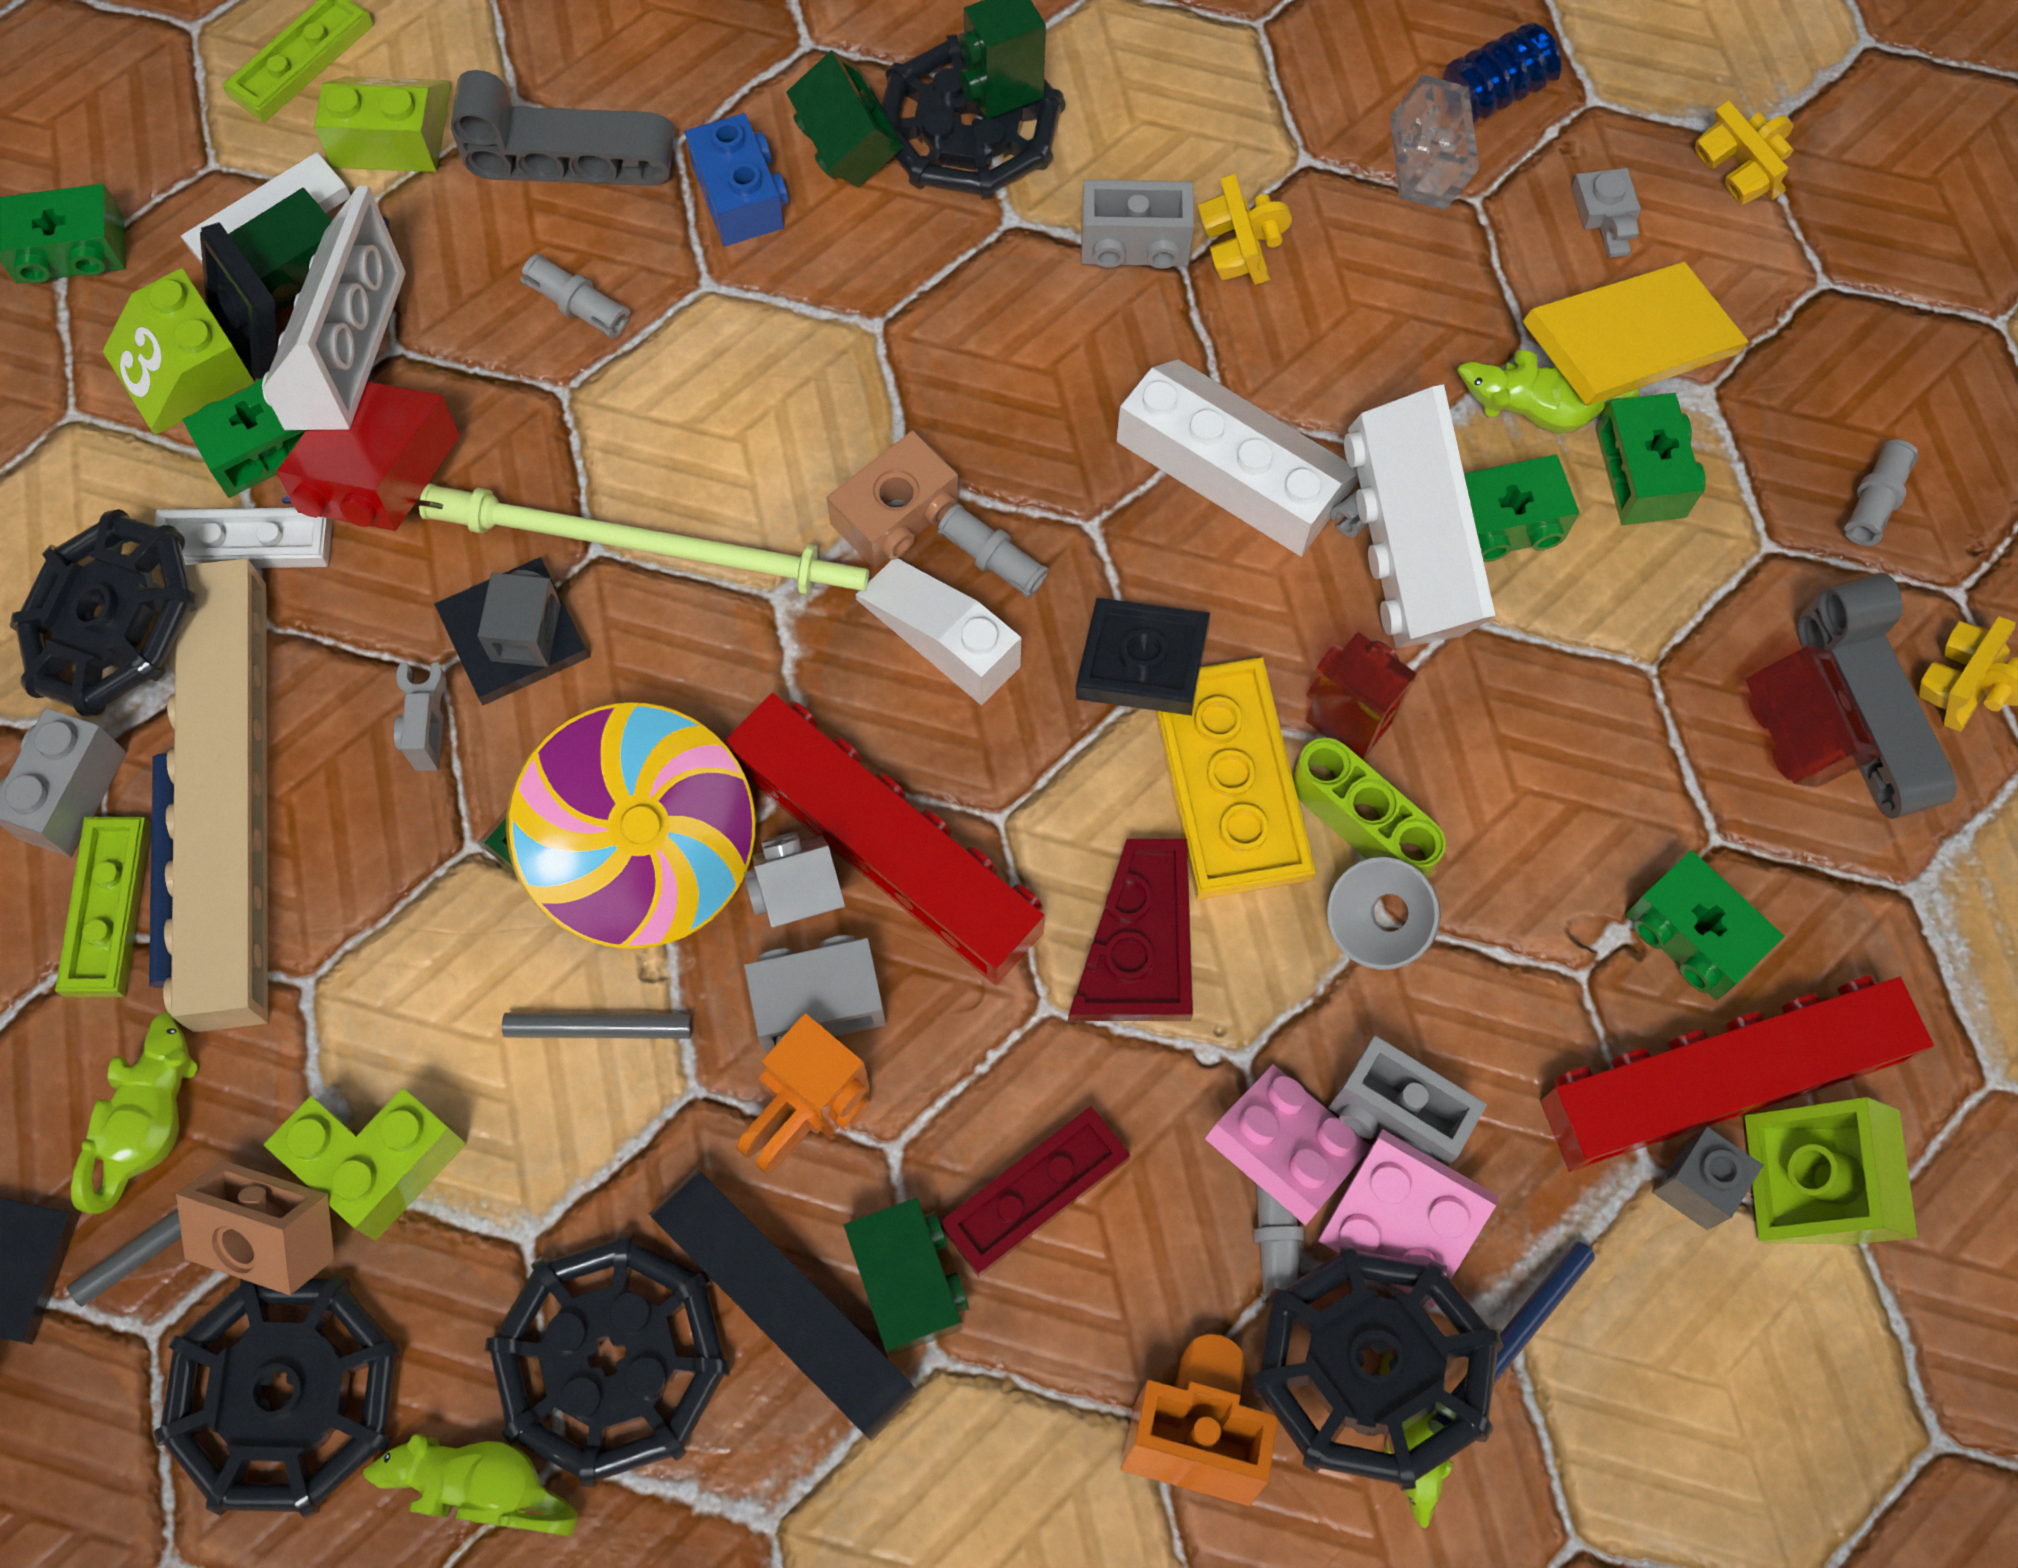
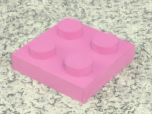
M1274 1064L1215 1124L1205 1138L1206 1141L1305 1226L1371 1148L1367 1142L1355 1134L1350 1126L1341 1122L1308 1094L1296 1080L1288 1077Z
M1382 1129L1324 1227L1318 1241L1337 1253H1340V1246L1354 1244L1356 1250L1413 1261L1430 1263L1433 1259H1436L1447 1266L1446 1274L1452 1279L1496 1207L1498 1195ZM1392 1284L1407 1294L1413 1289L1412 1287ZM1432 1298L1425 1303L1431 1308H1434L1436 1305Z

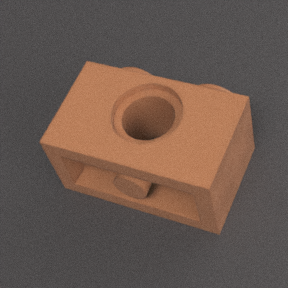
M912 430L826 497L830 525L875 569L888 558L893 560L902 556L911 547L915 537L929 525H939L948 510L959 502L958 474ZM892 500L908 502L905 506L898 508L886 505Z
M224 1160L176 1193L185 1260L290 1296L334 1260L328 1194Z

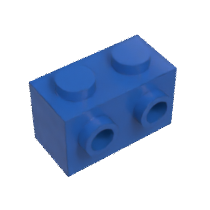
M746 113L684 131L692 168L723 247L784 229L781 206L789 204L785 185L779 172L770 174L767 164L772 163L766 138L762 131L753 133Z

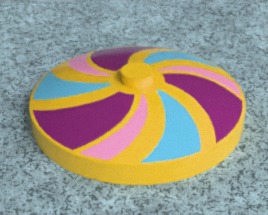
M629 702L610 704L583 712L559 725L537 744L523 763L514 781L506 814V836L511 863L520 884L534 905L548 919L570 934L592 943L622 949H642L657 947L684 938L702 928L724 909L742 883L745 876L744 872H747L755 841L756 820L754 803L745 774L736 758L718 736L703 724L679 711L654 704Z

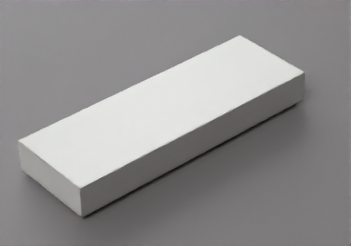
M316 152L182 234L181 238L202 265L201 227L220 222L229 234L302 187L306 189L325 213L348 200L351 195L344 182L319 153Z
M296 508L157 510L156 526H174L184 536L185 546L182 553L185 565L248 558L254 568L328 567L333 519L309 517L303 513H298ZM160 563L155 567L157 570L161 569Z

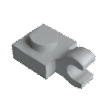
M1628 169L1576 174L1571 190L1584 230L1600 228L1605 252L1609 258L1629 256L1631 248L1628 239L1637 238L1639 235L1636 221L1641 212V207Z
M400 663L396 672V681L405 695L404 714L397 715L394 722L396 749L403 752L415 771H439L444 716L440 711V700L446 688V676L439 663H431L428 680L422 684H413L414 672L408 663Z

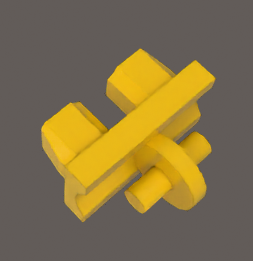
M1728 100L1715 110L1714 125L1696 140L1695 152L1705 166L1711 170L1731 156L1741 165L1727 175L1725 179V186L1728 192L1739 205L1742 206L1764 193L1772 201L1785 192L1786 187L1783 185L1782 179L1788 173V167L1783 160L1788 158L1794 151L1785 139L1792 131L1794 125L1786 115H1780L1768 121L1761 112H1757L1747 121Z
M1236 173L1220 179L1224 193L1199 204L1198 209L1209 239L1234 229L1237 237L1210 247L1214 265L1221 280L1250 273L1254 284L1258 285L1270 280L1259 240L1265 239L1267 246L1270 248L1279 246L1283 242L1281 234L1292 223L1290 208L1285 203L1271 202L1268 194L1258 195L1254 199L1256 207L1250 211L1247 199L1242 195Z
M1998 616L1990 630L1969 623L1958 622L1946 644L1944 657L1967 666L1961 672L1937 662L1932 663L1922 678L1919 692L1920 698L1946 710L1944 726L1961 732L1985 694L1988 696L1984 701V705L1991 711H2000L2004 704L2018 706V657L2011 658L2009 663L2005 664L2010 655V649L2006 642L2014 631L2016 622Z

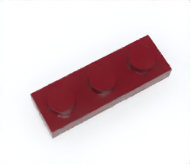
M1090 1106L940 1221L941 1228L979 1278L1127 1163L1131 1155L1095 1109Z

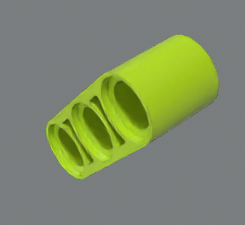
M1324 737L1314 739L1305 746L1293 773V781L1299 801L1365 859L1380 857L1400 859L1418 868L1429 879L1445 852L1446 840L1440 827L1345 744L1336 739ZM1313 766L1326 767L1335 775V780H1319L1312 775L1309 768ZM1365 804L1373 807L1379 813L1380 820H1365L1357 814L1354 806ZM1410 843L1418 846L1424 852L1426 860L1415 861L1409 859L1401 851L1400 844Z

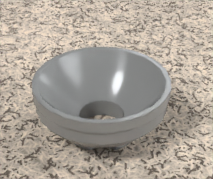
M1389 857L1370 858L1346 870L1335 883L1328 902V925L1333 939L1341 951L1351 960L1373 969H1396L1409 965L1420 958L1433 944L1441 921L1440 900L1436 889L1428 877L1415 866L1403 860ZM1388 894L1399 896L1404 900L1408 908L1409 914L1406 923L1396 931H1388L1382 928L1374 915L1377 902Z

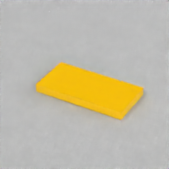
M1686 262L1532 308L1523 320L1527 329L1586 406L1737 355L1749 342Z
M1263 657L1201 667L1192 716L1154 710L1182 837L1187 839L1188 864L1196 900L1314 880L1316 870Z

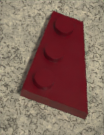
M1126 839L1104 911L1072 1002L1068 1021H1191L1193 1016L1187 839Z

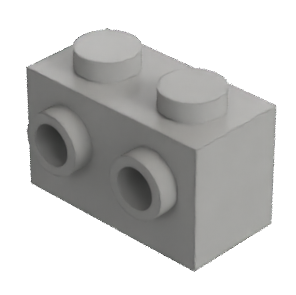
M1084 180L1081 212V264L1099 265L1108 268L1119 265H1148L1156 268L1188 266L1194 228L1193 182Z
M44 708L36 725L29 728L25 733L21 743V752L8 776L0 781V826L18 840L72 858L81 839L84 817L94 816L127 752L99 725Z
M797 832L762 841L763 852L752 855L755 870L744 872L754 914L758 915L767 912L771 928L845 907L829 846L823 835L800 841Z
M836 936L820 942L818 945L819 949L796 954L792 949H775L759 955L757 958L758 962L744 964L757 1035L764 1052L771 1051L804 1013L809 1015L834 1037L886 1026L868 938L855 941L853 936Z
M1375 1035L1357 1058L1328 1108L1340 1115L1339 1120L1350 1126L1358 1136L1377 1138L1383 1129L1442 1164L1449 1166L1458 1158L1487 1104Z

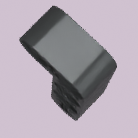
M470 70L462 73L458 78L450 123L451 131L463 164L467 170L476 176L492 180L641 186L659 185L666 182L669 178L675 128L672 122L657 113L635 111L513 107L507 87L496 75L487 71Z
M1880 572L1824 588L1800 616L1797 631L1802 650L1876 805L1886 817L1895 819L1952 802L1956 793V783L1947 758L1886 637V634L1902 616L1903 603L1900 590L1894 579L1887 573Z

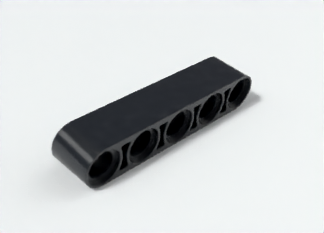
M696 1167L648 1213L679 1247L871 1442L918 1393V1390Z

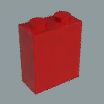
M367 382L350 429L306 430L276 473L298 513L314 518L324 517L350 522L361 527L371 526L396 531L460 435L442 394Z

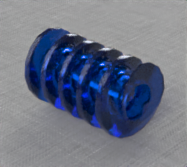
M1525 23L1515 31L1505 33L1498 40L1486 43L1481 49H1474L1464 57H1458L1451 61L1444 72L1443 88L1445 99L1455 119L1463 126L1471 127L1478 122L1479 117L1488 118L1493 115L1496 108L1504 110L1512 104L1513 100L1521 101L1530 92L1537 93L1546 87L1547 80H1558L1562 70V60L1559 47L1553 35L1541 25Z

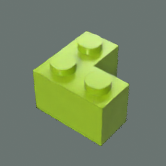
M402 1088L359 1134L355 1133L331 1110L310 1096L263 1145L309 1188L328 1194L329 1206L355 1230L377 1241L460 1152L466 1143L407 1090Z

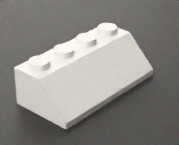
M358 186L325 230L316 254L310 259L309 272L302 290L295 297L294 310L286 330L279 337V348L271 368L264 375L262 383L264 399L269 406H272L284 430L350 429L406 272L369 186Z
M1179 359L1152 367L1120 406L1117 443L1300 557L1303 556L1330 520L1332 508L1341 504L1359 481L1356 467L1351 468L1347 461Z
M1444 384L1432 386L1361 413L1348 428L1349 433L1344 437V450L1348 465L1351 468H1357L1361 489H1358L1356 493V505L1360 520L1364 524L1369 523L1373 545L1369 546L1368 559L1373 577L1381 579L1385 601H1382L1380 606L1383 628L1387 635H1393L1396 649L1462 637L1495 617V611Z

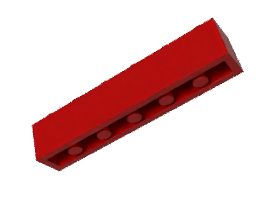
M771 692L723 741L738 761L745 777L816 837L823 835L829 848L997 986L1043 935L1045 915L1041 912L1043 909L1041 902L1022 885L1015 884L1011 888L994 873L997 871L995 865L980 850L972 846L965 850L949 837L951 834L950 829L936 814L927 809L920 813L904 800L906 798L904 791L892 778L881 772L875 777L860 764L861 757L849 743L838 736L831 741L816 728L818 724L815 718L801 704L791 701L787 705Z
M1868 975L1837 988L1840 996L1821 1002L1818 994L1812 993L1781 1006L1784 1014L1765 1020L1761 1011L1738 1017L1725 1024L1728 1032L1708 1038L1704 1029L1687 1033L1671 1040L1668 1043L1671 1050L1661 1054L1650 1056L1647 1048L1628 1052L1611 1061L1614 1069L1593 1075L1589 1066L1569 1071L1554 1079L1556 1087L1540 1103L1569 1172L1908 1062L1935 1045L1901 976L1877 984L1874 976Z

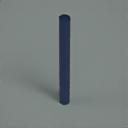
M157 754L152 757L149 986L153 988H163L165 980L172 977V955L169 954L164 939L165 922L167 919L172 918L173 897L169 894L165 881L166 864L168 861H173V840L167 830L166 809L169 804H174V784L171 782L167 770V754Z
M1574 1242L1500 1332L1504 1347L1497 1353L1494 1385L1595 1260L1594 1252L1586 1244ZM1466 1375L1451 1392V1395L1463 1401ZM1437 1411L1428 1420V1426L1433 1433L1451 1423V1420Z

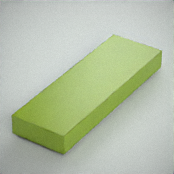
M351 0L316 1L222 84L227 97L265 123L374 25L367 11Z
M84 817L55 992L63 997H126L151 836V823L145 817Z

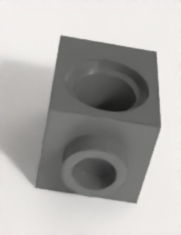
M517 570L511 574L491 572L478 632V638L490 661L542 667L549 666L561 606L550 578H544L542 575L528 570Z
M1706 1127L1682 1143L1652 1193L1705 1230H1709L1732 1218L1762 1169L1763 1164Z

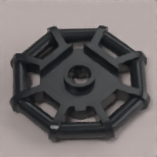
M957 34L946 35V41L903 64L894 62L886 71L885 75L888 82L881 106L904 145V148L894 157L909 175V184L918 189L931 186L978 194L981 200L993 198V192L1035 169L1045 170L1051 164L1054 158L1051 149L1059 115L1066 106L1063 93L1058 89H1053L1044 78V98L986 119L977 102H969L962 90L959 72L964 69L962 61L964 62V57L959 46ZM949 63L950 68L938 71L934 75L932 82L926 84L919 80ZM907 96L918 103L914 117L901 119V109L904 98ZM971 113L979 116L981 119H973L971 125H964L960 115ZM1037 120L1033 138L1027 140L1021 137L1022 123ZM918 139L921 144L924 140L929 147L928 155L920 156L908 140ZM1002 152L1003 159L1009 155L1014 156L989 170L988 167L992 165L993 157ZM943 165H944V166H950V167H956V168H962V169L973 170L974 172H972V171H966V170H960V169H954V168H948V167H943Z
M116 509L104 512L98 523L57 547L49 545L42 553L45 562L21 610L12 613L10 620L11 629L17 632L24 668L20 682L28 695L34 698L46 697L75 708L76 712L81 716L91 717L102 714L107 704L150 679L159 681L166 673L163 667L165 660L188 613L197 609L199 598L195 592L191 591L182 553L185 546L184 536L174 526L162 525L159 527L130 518L125 511ZM129 541L140 544L130 556L121 554L123 544ZM88 556L95 559L84 566L78 564V562ZM159 563L165 588H161L160 585L153 582L151 574L152 570ZM98 605L104 606L101 613L95 616L94 612ZM161 611L144 647H142L140 643L155 613ZM48 630H50L52 633L53 642L45 639V648L43 634H46ZM68 663L76 665L73 682L60 678L59 675ZM107 667L120 668L102 679L103 670Z
M620 1232L617 1239L549 1260H545L542 1256L531 1264L533 1272L494 1337L486 1338L484 1352L491 1355L506 1425L502 1435L510 1445L518 1443L578 1477L580 1485L584 1487H596L598 1480L673 1457L678 1461L687 1453L685 1445L722 1378L730 1376L732 1362L725 1359L708 1292V1287L711 1285L710 1279L704 1272L696 1274L635 1240L634 1233ZM614 1267L611 1287L574 1298L563 1283ZM632 1269L673 1291V1295L660 1306H657L640 1295L633 1293L629 1290ZM551 1292L562 1307L558 1314L548 1323L541 1343L521 1341ZM684 1308L686 1309L697 1353L696 1358L679 1357L670 1320ZM609 1339L614 1347L624 1346L626 1349V1358H622L617 1362L616 1368L618 1373L612 1376H606V1372L602 1367L593 1368L592 1356L599 1353V1344ZM519 1357L539 1359L547 1397L531 1409ZM678 1372L695 1374L667 1423L657 1410L663 1399L661 1396L669 1382L672 1383ZM560 1410L589 1426L585 1449L542 1425V1423ZM645 1419L655 1433L604 1450L606 1433L609 1429Z
M1354 1244L1340 1246L1339 1254L1282 1290L1273 1288L1267 1296L1265 1303L1269 1310L1257 1373L1250 1378L1251 1389L1254 1396L1264 1399L1304 1456L1303 1466L1314 1473L1318 1472L1321 1468L1398 1484L1401 1491L1415 1489L1418 1479L1475 1441H1487L1494 1429L1489 1421L1497 1353L1504 1346L1499 1331L1490 1329L1448 1277L1445 1264L1436 1259H1433L1430 1263L1359 1251L1356 1250ZM1364 1279L1412 1287L1413 1289L1408 1296L1396 1294L1395 1299L1379 1297L1378 1291L1366 1289ZM1345 1281L1347 1282L1350 1293L1328 1308L1318 1312L1308 1306ZM1432 1298L1459 1334L1445 1337L1423 1309L1426 1301ZM1298 1324L1311 1332L1306 1362L1286 1366L1292 1327ZM1370 1347L1378 1355L1389 1351L1394 1357L1388 1365L1389 1373L1379 1376L1375 1372L1370 1374L1365 1372L1361 1368L1365 1360L1362 1351ZM1468 1358L1463 1401L1443 1390L1446 1364L1449 1359ZM1309 1385L1330 1414L1319 1431L1291 1393V1388ZM1434 1410L1451 1420V1423L1412 1449H1408L1404 1430ZM1344 1427L1353 1428L1356 1432L1365 1436L1383 1434L1388 1437L1392 1454L1337 1443L1335 1441Z
M334 1274L329 1279H310L291 1296L240 1279V1285L185 1333L181 1336L174 1334L167 1346L173 1351L161 1425L154 1431L157 1446L165 1445L207 1499L206 1509L218 1516L223 1515L227 1510L299 1512L303 1518L318 1513L320 1511V1503L379 1450L386 1452L392 1441V1438L387 1436L396 1362L403 1352L400 1341L391 1340L349 1289V1279L339 1274ZM268 1304L313 1305L304 1323L270 1322L267 1310ZM247 1314L250 1327L241 1334L245 1336L232 1348L226 1347L219 1354L207 1349L208 1346ZM335 1314L363 1350L344 1357L342 1356L339 1348L323 1333L331 1315ZM201 1363L210 1368L204 1409L191 1415L198 1364ZM369 1367L362 1422L359 1423L345 1416L350 1374ZM287 1373L286 1381L287 1384L293 1386V1395L291 1399L284 1401L281 1409L272 1411V1401L262 1398L264 1386L274 1385L278 1374ZM211 1428L227 1444L224 1446L231 1455L223 1470L218 1467L194 1436L199 1431ZM339 1430L353 1437L350 1442L312 1476L309 1475L305 1457L314 1449L325 1445L334 1431ZM251 1462H284L289 1483L242 1482V1478Z

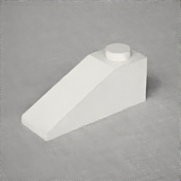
M898 558L891 560L868 582L865 591L860 590L855 594L858 602L981 706L1020 668L1022 637L977 600Z

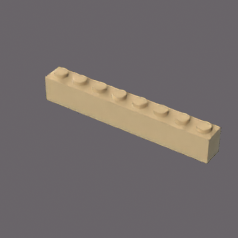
M248 558L185 565L191 591L195 592L199 597L198 605L195 611L188 613L168 654L169 664L175 675V694H171L167 702L169 720L175 729V748L169 749L167 753V770L170 780L174 784V804H169L166 809L167 830L173 840V861H168L166 864L165 881L167 890L173 897L172 918L167 919L165 922L164 939L169 954L172 955V977L167 978L164 982L163 997L165 1007L171 1017L193 1033L268 1024L266 583Z

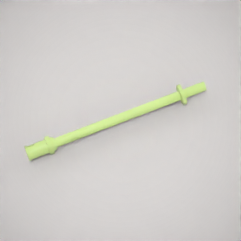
M428 483L420 496V500L432 502L429 506L419 505L422 519H434L467 525L470 532L485 534L488 529L490 530L495 525L794 578L797 579L799 594L803 595L811 593L814 582L865 591L869 579V569L818 560V547L814 544H808L801 557L499 503L492 491L484 488H476L473 492Z

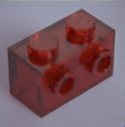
M1358 631L1344 648L1337 643L1334 644L1318 664L1315 673L1319 677L1306 695V697L1312 700V704L1305 722L1327 738L1336 739L1345 744L1364 760L1396 721L1417 673L1399 661L1395 651L1388 645L1378 640L1371 641Z
M1807 645L1745 678L1752 697L1748 699L1749 708L1756 721L1763 728H1768L1776 746L1772 750L1773 760L1780 773L1787 780H1792L1793 784L1817 788L1881 757L1832 652Z

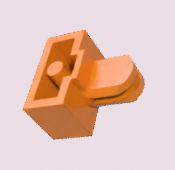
M804 1013L761 1061L765 1071L759 1077V1081L763 1090L774 1099L742 1134L737 1143V1150L745 1157L750 1158L763 1148L756 1161V1166L765 1174H770L778 1168L810 1130L817 1134L821 1131L828 1138L839 1127L845 1131L849 1130L857 1123L870 1105V1101L865 1098L870 1092L864 1061L809 1015Z
M1207 1334L1194 1339L1181 1357L1175 1387L1147 1380L1132 1409L1120 1468L1121 1471L1251 1506L1269 1482L1278 1419L1273 1414L1239 1405L1245 1360L1242 1350L1232 1340L1215 1334Z

